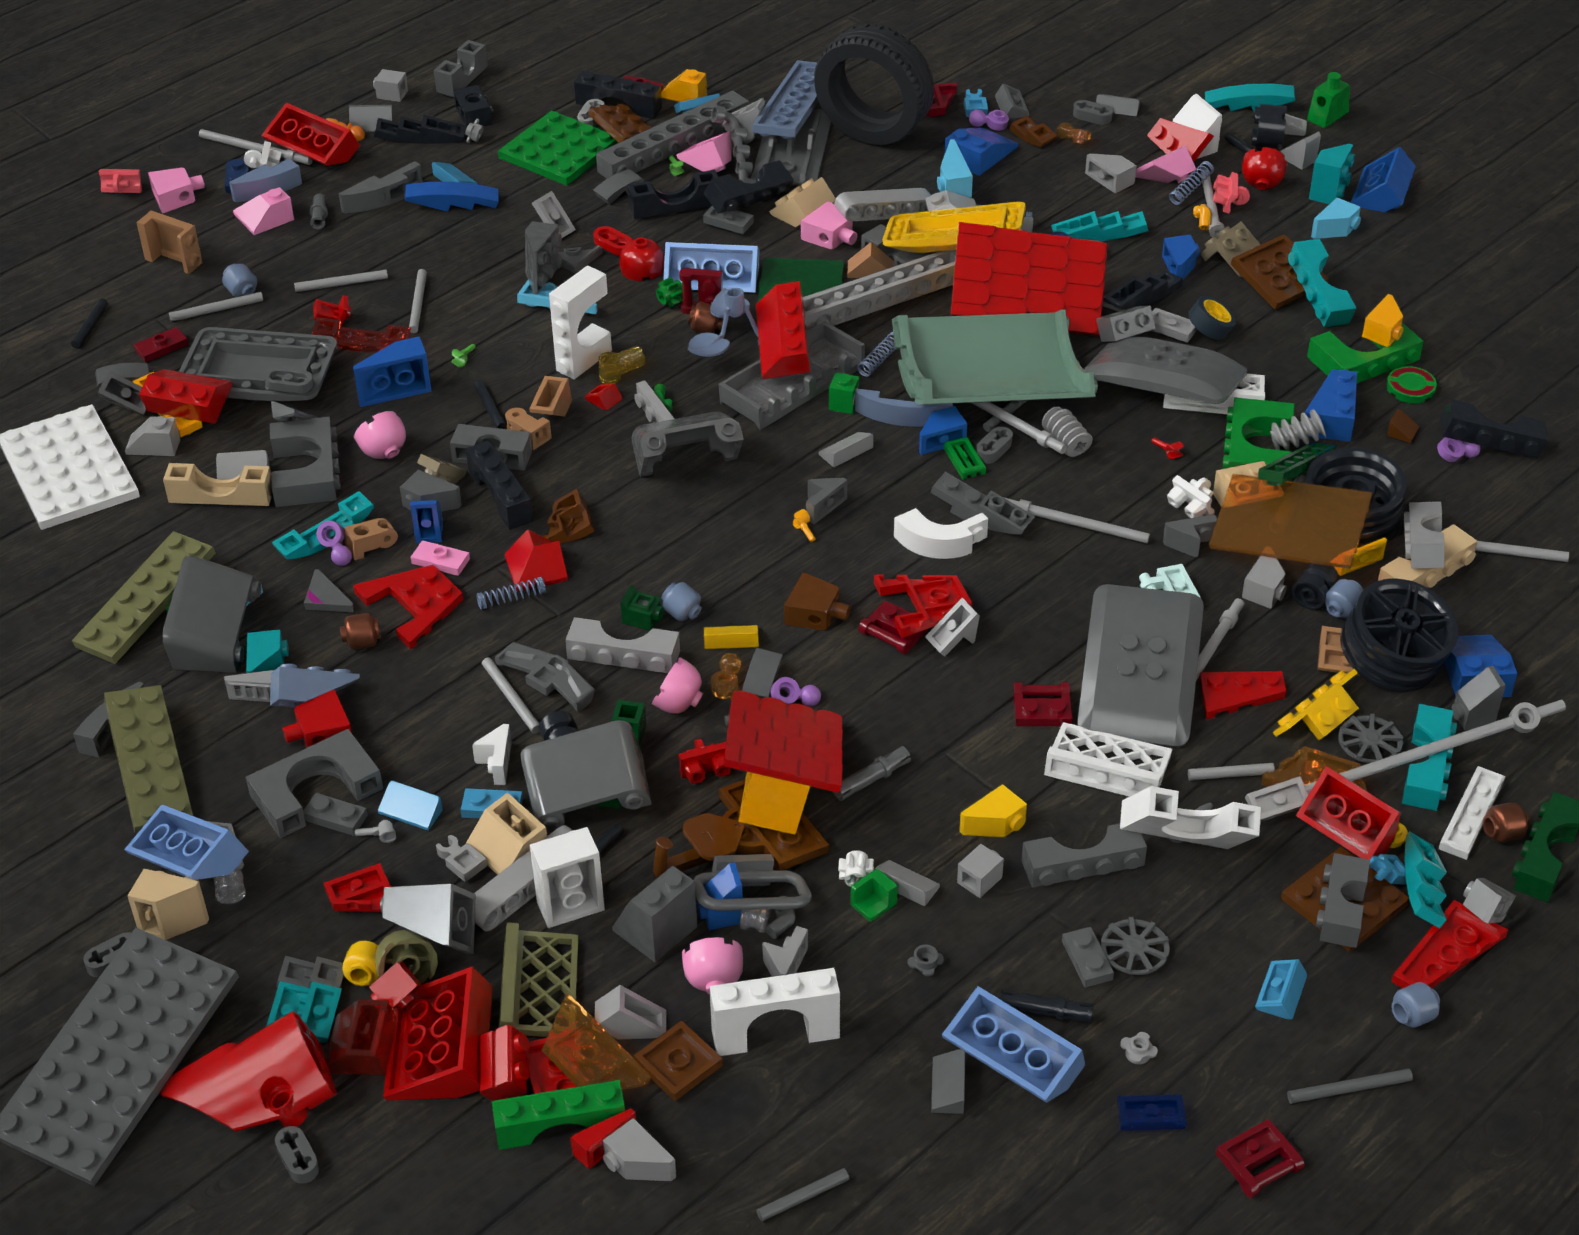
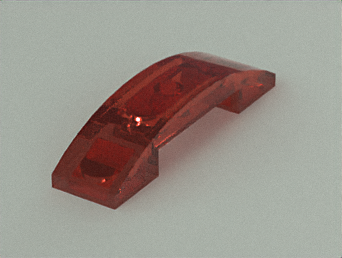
M317 317L312 335L331 336L336 339L338 348L357 352H379L396 341L409 339L411 327L387 325L386 332L343 328L341 327L340 320Z

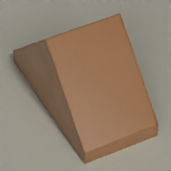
M870 242L848 260L847 278H862L894 267V261Z

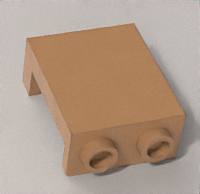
M154 211L148 212L136 222L145 260L153 262L162 255L182 262L184 272L187 274L193 272L203 263L195 225Z

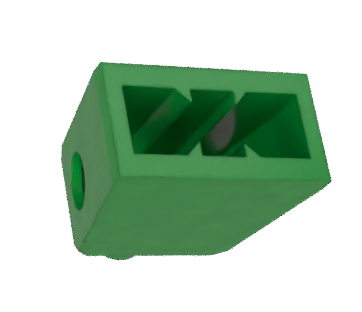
M1330 72L1327 81L1316 87L1313 93L1307 120L1322 128H1326L1349 111L1350 85L1340 80L1341 75L1339 73Z

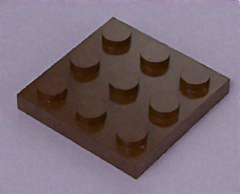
M1285 234L1235 256L1231 261L1234 269L1275 310L1306 295L1293 267L1289 264L1288 255L1294 243ZM1320 272L1322 278L1328 283L1329 278L1323 272Z
M1339 847L1282 891L1281 900L1315 926L1318 910H1324L1325 905L1319 904L1322 886L1328 887V882H1323L1325 864H1332L1334 853L1355 857L1343 847ZM1369 868L1363 902L1347 900L1354 904L1364 905L1357 946L1405 909L1410 900L1407 895L1387 880H1377L1374 877L1377 873ZM1341 945L1348 952L1354 949V947Z

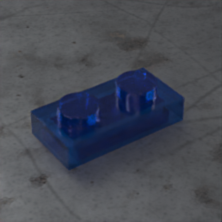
M1182 1095L1118 1096L1117 1109L1121 1131L1185 1129L1186 1117Z

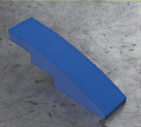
M423 182L406 184L405 201L447 212L450 205L472 210L474 203L496 208L499 202L497 188L478 184Z

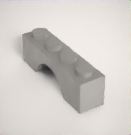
M1409 502V512H1404L1406 559H1411V568H1444V533L1441 532V502Z
M576 617L572 621L565 640L567 659L662 673L670 672L675 662H677L680 653L679 632L653 628L640 638L620 640L606 634L601 627L600 621Z

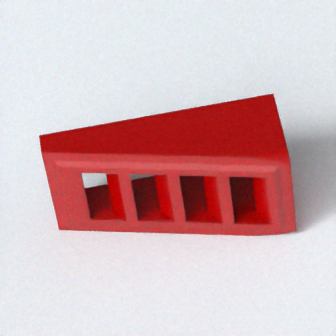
M630 1108L573 1135L570 1138L573 1155L588 1169L594 1167L603 1159V1140L634 1118L636 1120L635 1111Z

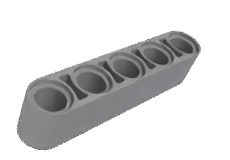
M925 188L843 192L837 196L834 205L848 221L884 220L898 214L929 211L925 198L931 196V194Z
M563 825L545 839L566 834L573 830ZM530 850L474 893L476 894L475 924L484 931L494 929L536 895Z

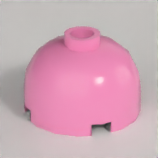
M385 411L372 416L374 418L373 422L367 424L365 421L356 430L354 438L358 446L366 455L374 459H391L397 456L406 439L403 422L393 411Z
M679 657L678 662H675L660 687L661 693L659 696H655L652 705L671 714L685 712L690 705L696 707L704 694L699 691L702 680L698 670L692 664Z
M719 937L694 941L690 944L689 951L686 952L685 949L682 951L685 977L693 987L710 994L709 986L737 982L743 972L742 946L732 940L733 945L725 944L724 938Z

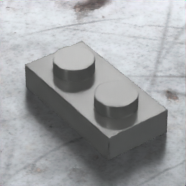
M711 206L703 215V223L733 231L734 233L744 234L754 223V216L737 210L718 214L714 207Z
M319 793L314 794L303 810L305 821L355 836V829H359L368 816L367 808Z
M1091 927L1062 934V943L1084 988L1113 980L1114 972Z

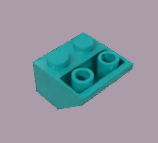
M1352 144L1320 151L1314 163L1309 194L1310 200L1330 204L1336 198L1343 197L1345 188L1349 186L1352 173H1349V167L1353 166L1355 154H1352Z

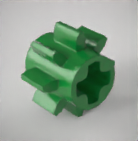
M669 277L658 283L660 288L656 289V295L661 304L665 305L668 303L669 308L683 302L681 298L683 297L682 283L679 280L673 281V278Z

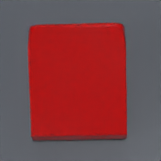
M613 383L600 384L584 397L586 401L603 410H609L622 400L616 384Z

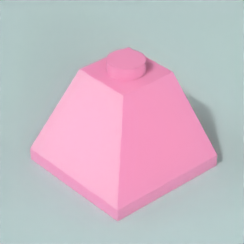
M728 131L694 144L678 153L677 158L701 171L715 170L719 172L725 169V164L732 160L731 132Z
M1185 145L1137 168L1135 177L1165 183L1177 180L1180 183L1196 167Z
M280 187L271 189L233 210L234 215L253 235L294 220L291 199Z

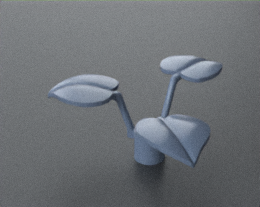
M723 288L711 304L710 312L713 316L724 318L721 333L719 335L714 333L696 335L689 342L688 350L691 353L706 357L724 353L730 346V342L723 339L726 333L728 317H740L745 312L756 336L759 337L758 327L749 310L750 304L744 298V291L742 289Z

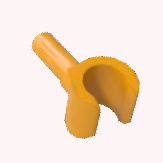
M801 509L794 514L793 526L796 529L801 528L809 541L814 542L816 538L807 525L810 522V515L805 509Z

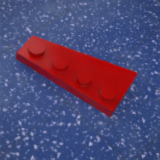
M1453 900L1444 912L1447 920L1440 928L1432 926L1393 974L1392 983L1405 988L1414 983L1422 982L1433 988L1506 938L1508 929L1497 923L1488 924L1482 921L1463 904Z

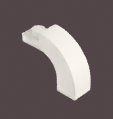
M916 508L894 518V537L910 551L926 557L938 559L962 557L972 553V544L987 538L988 518L983 513L952 525H941L931 522Z

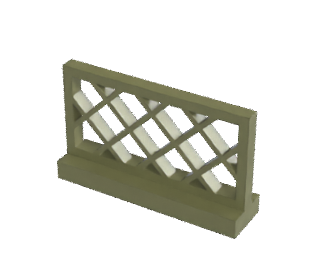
M507 923L504 939L499 1028L505 1025H512L526 1036L551 1037L575 1031L578 935L519 930V923ZM523 941L536 942L541 948L531 953L523 946ZM557 944L571 945V950L562 956L553 947ZM546 952L556 960L547 967L537 959ZM530 963L540 971L531 978L522 971V968ZM561 965L570 973L562 980L552 972ZM545 976L555 984L547 991H544L536 983ZM529 987L538 995L530 1003L520 995ZM559 990L569 997L561 1005L551 997ZM543 1001L554 1009L545 1016L535 1009ZM526 1013H530L537 1022L533 1025L519 1024V1018ZM560 1015L568 1022V1028L555 1027L549 1021Z

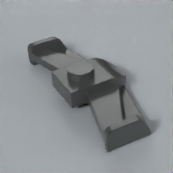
M512 642L495 656L496 665H505L529 673L525 676L526 684L547 696L556 689L578 713L592 702L595 689L568 663V660L558 654L554 655Z

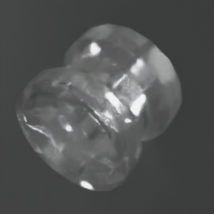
M239 868L234 869L230 875L213 877L214 885L216 886L215 895L221 903L233 904L242 900L246 895V889L243 884V872Z
M770 909L742 910L740 928L742 930L754 928L760 933H765L769 922Z

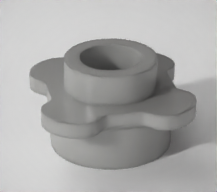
M476 119L474 124L469 123L465 132V135H468L467 143H470L471 140L477 142L480 139L484 126L479 124V119Z
M1139 1032L1132 1038L1124 1037L1121 1040L1120 1045L1123 1049H1126V1057L1130 1062L1144 1064L1150 1058L1157 1056L1158 1049L1152 1046L1149 1041L1150 1036L1147 1033Z

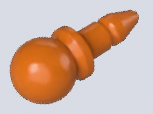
M326 119L351 130L357 141L365 138L364 129L358 125L353 126L352 123L346 125L336 119Z

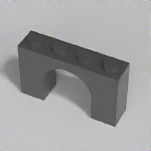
M330 417L270 423V441L274 458L309 455L318 458L314 463L303 468L271 472L275 506L283 507L337 500L336 490L341 489L339 474L335 475V473H340L338 458L334 457H339L337 442L333 441H338L336 426H331Z
M349 729L245 777L250 797L280 839L306 827L302 806L292 794L293 789L306 778L316 775L334 776L344 782L357 801L383 789L380 770Z

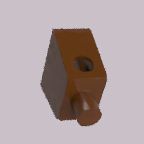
M802 573L784 604V624L826 630L833 618L847 621L850 616L851 606L840 603V589L838 586L807 573Z

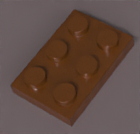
M618 104L617 106L600 105L599 107H590L589 116L619 143L652 128L624 104Z

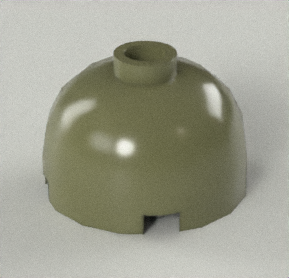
M411 930L394 931L387 935L380 942L375 953L376 973L379 978L394 964L402 961L415 977L423 983L428 977L431 979L434 976L438 965L437 953L429 940Z

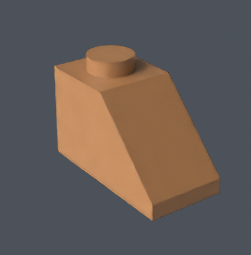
M544 376L530 406V412L565 416L572 402L568 378Z

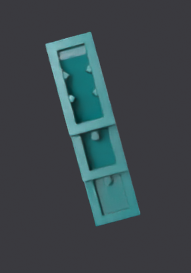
M1245 84L1205 92V101L1213 108L1229 105L1230 111L1252 106L1253 112H1255V106L1260 107V104L1283 105L1296 101L1293 85Z
M1095 211L1051 225L1054 235L1098 241L1124 238L1148 231L1142 211L1122 218L1119 211L1098 218Z
M1409 831L1406 835L1404 858L1405 879L1409 899L1415 915L1440 928L1447 920L1440 906L1447 896L1440 880L1447 871L1434 846Z

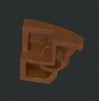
M578 489L555 500L552 508L553 513L547 522L550 530L548 535L543 537L552 542L559 541L561 544L580 539L595 532L587 502Z

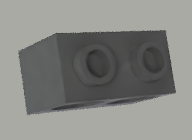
M1151 305L1135 306L1096 318L1101 342L1117 341L1156 329Z

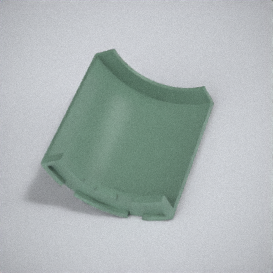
M1059 310L1055 313L917 318L898 315L892 319L895 350L900 349L902 360H898L900 374L910 398H915L916 404L1095 397L1098 384L1096 378H1094V372H1086L1074 355L1068 334L1069 318L1066 316L1065 310Z

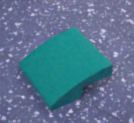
M280 981L267 1026L294 1010L314 1033L319 1043H326L342 989L313 981L310 988Z

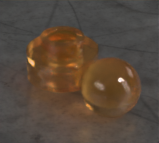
M1063 122L1057 127V135L1062 139L1072 137V142L1085 144V140H1090L1091 131L1073 128L1067 122Z
M727 653L720 659L719 665L722 671L716 672L710 680L712 693L721 699L731 698L733 692L738 691L739 688L738 679L735 674L741 668V660L736 654Z

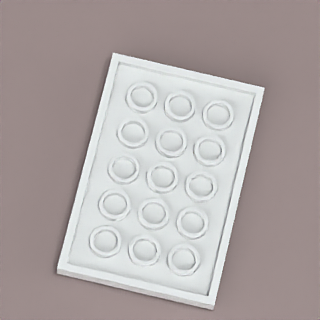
M93 405L80 407L76 410L58 414L54 417L33 422L0 434V447L41 530L140 497L138 488Z

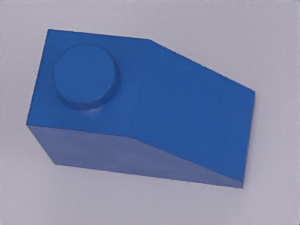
M1191 235L1164 238L1162 258L1170 273L1184 280L1196 265V257H1199L1200 253L1199 246L1194 242Z
M955 406L931 413L920 432L919 453L921 455L944 449V442L967 437V422Z
M437 500L411 501L410 508L416 543H421L422 540L431 543L442 542L443 518L440 502Z
M735 862L729 863L704 886L708 896L715 899L743 898L742 883ZM697 902L700 919H706L708 930L744 923L743 910L713 911Z

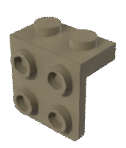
M1240 221L1232 228L1227 226L1218 234V239L1214 236L1204 244L1206 249L1200 256L1207 261L1219 252L1235 273L1242 277L1231 265L1232 258L1259 246L1260 243Z

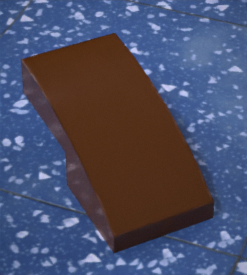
M1028 116L1011 123L1010 131L1022 140L1035 146L1042 147L1057 139V135L1044 123L1037 125Z

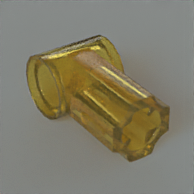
M636 345L619 353H602L599 356V380L605 384H614L621 379V374L644 365L645 356L642 350Z

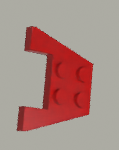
M434 565L366 581L353 586L354 594L366 606L391 594L415 618L396 628L397 637L409 649L414 648L418 644L417 640L422 635L426 636L432 631V625L439 619L443 620L463 601L462 592Z
M874 575V585L880 596L907 592L917 610L916 613L895 616V626L901 638L936 626L961 598L965 599L972 607V601L957 575H923V579H909L907 575H897V579H884V575Z

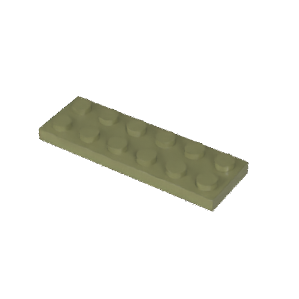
M173 531L72 640L74 646L116 664L171 603L183 558L185 556H193L209 561L216 554L213 546Z
M161 685L105 692L104 702L134 833H138L161 805L193 816Z

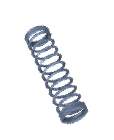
M1203 161L1194 172L1169 194L1171 202L1175 205H1180L1194 189H1197V186H1200L1207 179V176L1214 172L1213 165L1208 161ZM1203 164L1208 165V166L1210 167V169H1211V172L1209 171L1208 168H1206L1205 166H1203ZM1198 170H1200L1202 174L1206 176V178H1203V176L1200 173H1198ZM1195 173H1197L1198 176L1203 180L1200 181V179L1197 176H1195ZM1192 176L1195 177V179L1199 182V184H1197V183L1192 179ZM1188 179H1190V180L1196 185V187H1194V186L1188 181ZM1185 182H1187L1189 186L1193 188V190H1190V188L1185 185ZM1182 186H1185V188H1186L1188 191H1190V193L1188 194V193L1182 188ZM1179 189H1182V191L1186 194V197H1184V195L1181 192H1179ZM1172 194H1175V197H1176L1178 200H1180V202H1177V201L1173 198Z
M893 332L858 364V371L861 375L865 377L870 376L895 351V344L891 340H894V338L890 337L893 335ZM861 365L863 366L864 370H865L866 372H868L869 374H866L865 372L862 371Z
M540 576L537 579H533V584L528 580L527 586L522 581L520 586L518 583H515L514 588L512 585H509L508 589L503 586L502 591L497 588L496 593L491 589L490 595L487 591L484 592V595L481 592L477 593L478 605L481 610L487 609L485 594H487L493 607L492 592L497 604L500 605L498 590L505 604L504 588L510 602H512L510 587L518 601L516 585L521 592L522 599H524L522 584H524L528 597H530L529 582L536 596L535 581L537 582L539 593L542 595L546 593L544 580Z

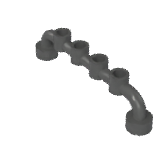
M715 105L711 112V121L722 124L725 120L732 127L730 137L731 140H734L733 156L737 160L736 173L739 174V181L755 183L754 179H748V176L752 173L753 164L745 161L750 154V146L743 145V142L747 139V129L740 128L738 119L731 113L726 112L724 106Z

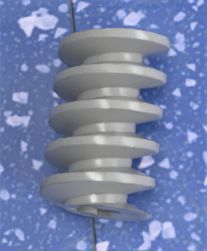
M1053 407L1044 415L1042 419L1044 430L1053 434L1056 440L1067 445L1066 455L1075 457L1089 449L1093 438L1082 427V424L1077 421V418L1072 415L1070 410Z
M1314 409L1310 411V418L1305 413H1301L1300 421L1295 416H1292L1290 425L1283 419L1281 420V428L1274 422L1270 431L1276 450H1280V446H1283L1286 451H1289L1291 442L1298 448L1300 439L1307 445L1309 444V436L1318 441L1319 433H1322L1326 438L1320 416Z

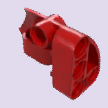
M294 1010L238 1044L226 1043L173 1074L161 1092L163 1097L178 1101L200 1111L235 1132L279 1120L284 1127H297L306 1119L308 1115L307 1107L312 1110L337 1094L321 1044Z

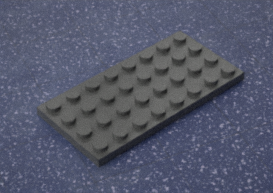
M135 927L0 1113V1142L95 1186L239 978L237 971Z

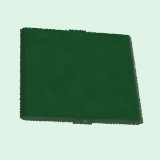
M764 258L762 275L758 284V302L778 284L800 281L803 297L843 284L844 260Z

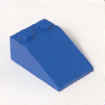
M958 128L945 138V153L950 139H955L970 172L979 176L1018 147L1017 142L985 128Z
M420 336L396 341L353 366L360 407L432 392L427 356Z
M1492 635L1458 636L1453 650L1444 662L1455 696L1459 689L1489 666H1494L1506 685L1503 697H1511L1517 671L1510 653Z

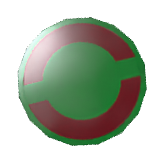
M1403 366L1390 372L1386 386L1387 391L1390 394L1392 392L1396 395L1395 398L1399 401L1419 404L1425 402V399H1431L1434 396L1437 383L1436 379L1428 371L1413 366Z

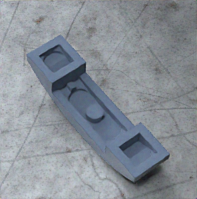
M855 390L856 412L868 418L893 425L921 427L925 425L932 412L953 406V403L919 405L912 401L880 398V391Z

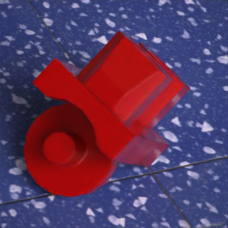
M697 739L694 741V749L678 754L681 778H688L691 784L703 782L705 773L714 771L716 776L719 777L730 774V768L723 766L726 742L704 746L702 739Z

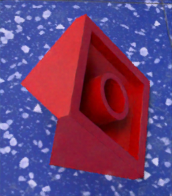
M527 529L505 553V559L514 585L518 583L520 586L523 581L527 586L528 580L533 584V579H537L540 576L543 578L545 586L568 581L559 541L552 542ZM529 582V583H528L529 589H532V586H531V584H530V582ZM522 584V589L526 590L524 584Z

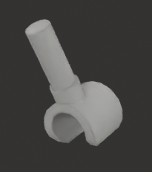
M388 820L381 821L378 827L355 829V836L379 835L381 842L391 843L396 840L393 824Z

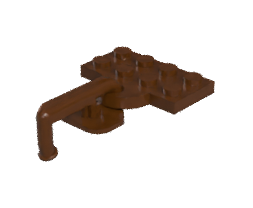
M745 780L719 789L718 797L729 809L722 817L704 813L685 821L683 824V834L694 847L693 849L668 858V852L673 847L672 841L665 837L656 839L657 845L653 874L658 878L672 866L682 872L709 861H714V856L733 855L736 852L748 855L759 853L771 854L776 870H785L827 854L829 844L803 812L795 835L738 822Z

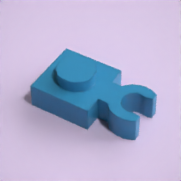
M967 89L966 98L964 99L966 117H969L970 113L976 109L982 110L985 115H988L986 97H982V90L978 89L977 94H972Z
M1380 854L1378 857L1373 856L1370 859L1369 868L1377 872L1374 876L1377 880L1382 881L1385 879L1390 884L1407 885L1405 865L1396 855Z

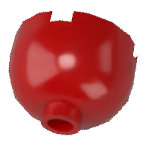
M1262 147V151L1255 152V149H1251L1243 157V177L1249 185L1259 190L1276 187L1281 183L1286 174L1287 160H1285V155L1276 149Z
M643 237L633 239L626 243L620 252L619 264L621 273L630 280L643 281V277H650V280H653L664 272L665 257L663 250L658 243L651 239Z

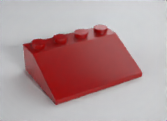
M473 966L419 986L411 993L414 999L402 1010L398 1007L394 1008L383 1098L386 1100L459 1098L480 1090V1035L489 1032L493 986Z

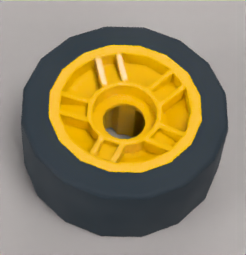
M1201 296L1189 311V319L1195 328L1212 339H1224L1236 324V318L1231 310L1219 300L1209 296Z

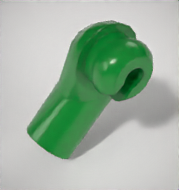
M663 384L655 385L654 393L667 410L671 412L673 408L672 400L664 399L666 387Z

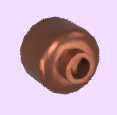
M699 302L696 306H692L687 324H691V329L694 332L714 333L715 329H721L723 318L711 314V304Z
M370 613L347 616L345 618V626L340 627L342 642H348L349 647L353 650L373 647L376 645L377 639H381L378 619L373 618Z
M1517 803L1492 806L1483 818L1485 833L1498 843L1522 839L1526 835L1530 824L1528 813Z

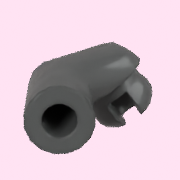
M795 909L775 910L776 920L766 927L770 937L776 939L794 924Z

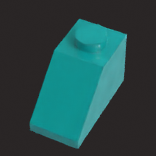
M280 630L247 633V673L276 670L280 665L284 664V657L289 656L287 640H282Z

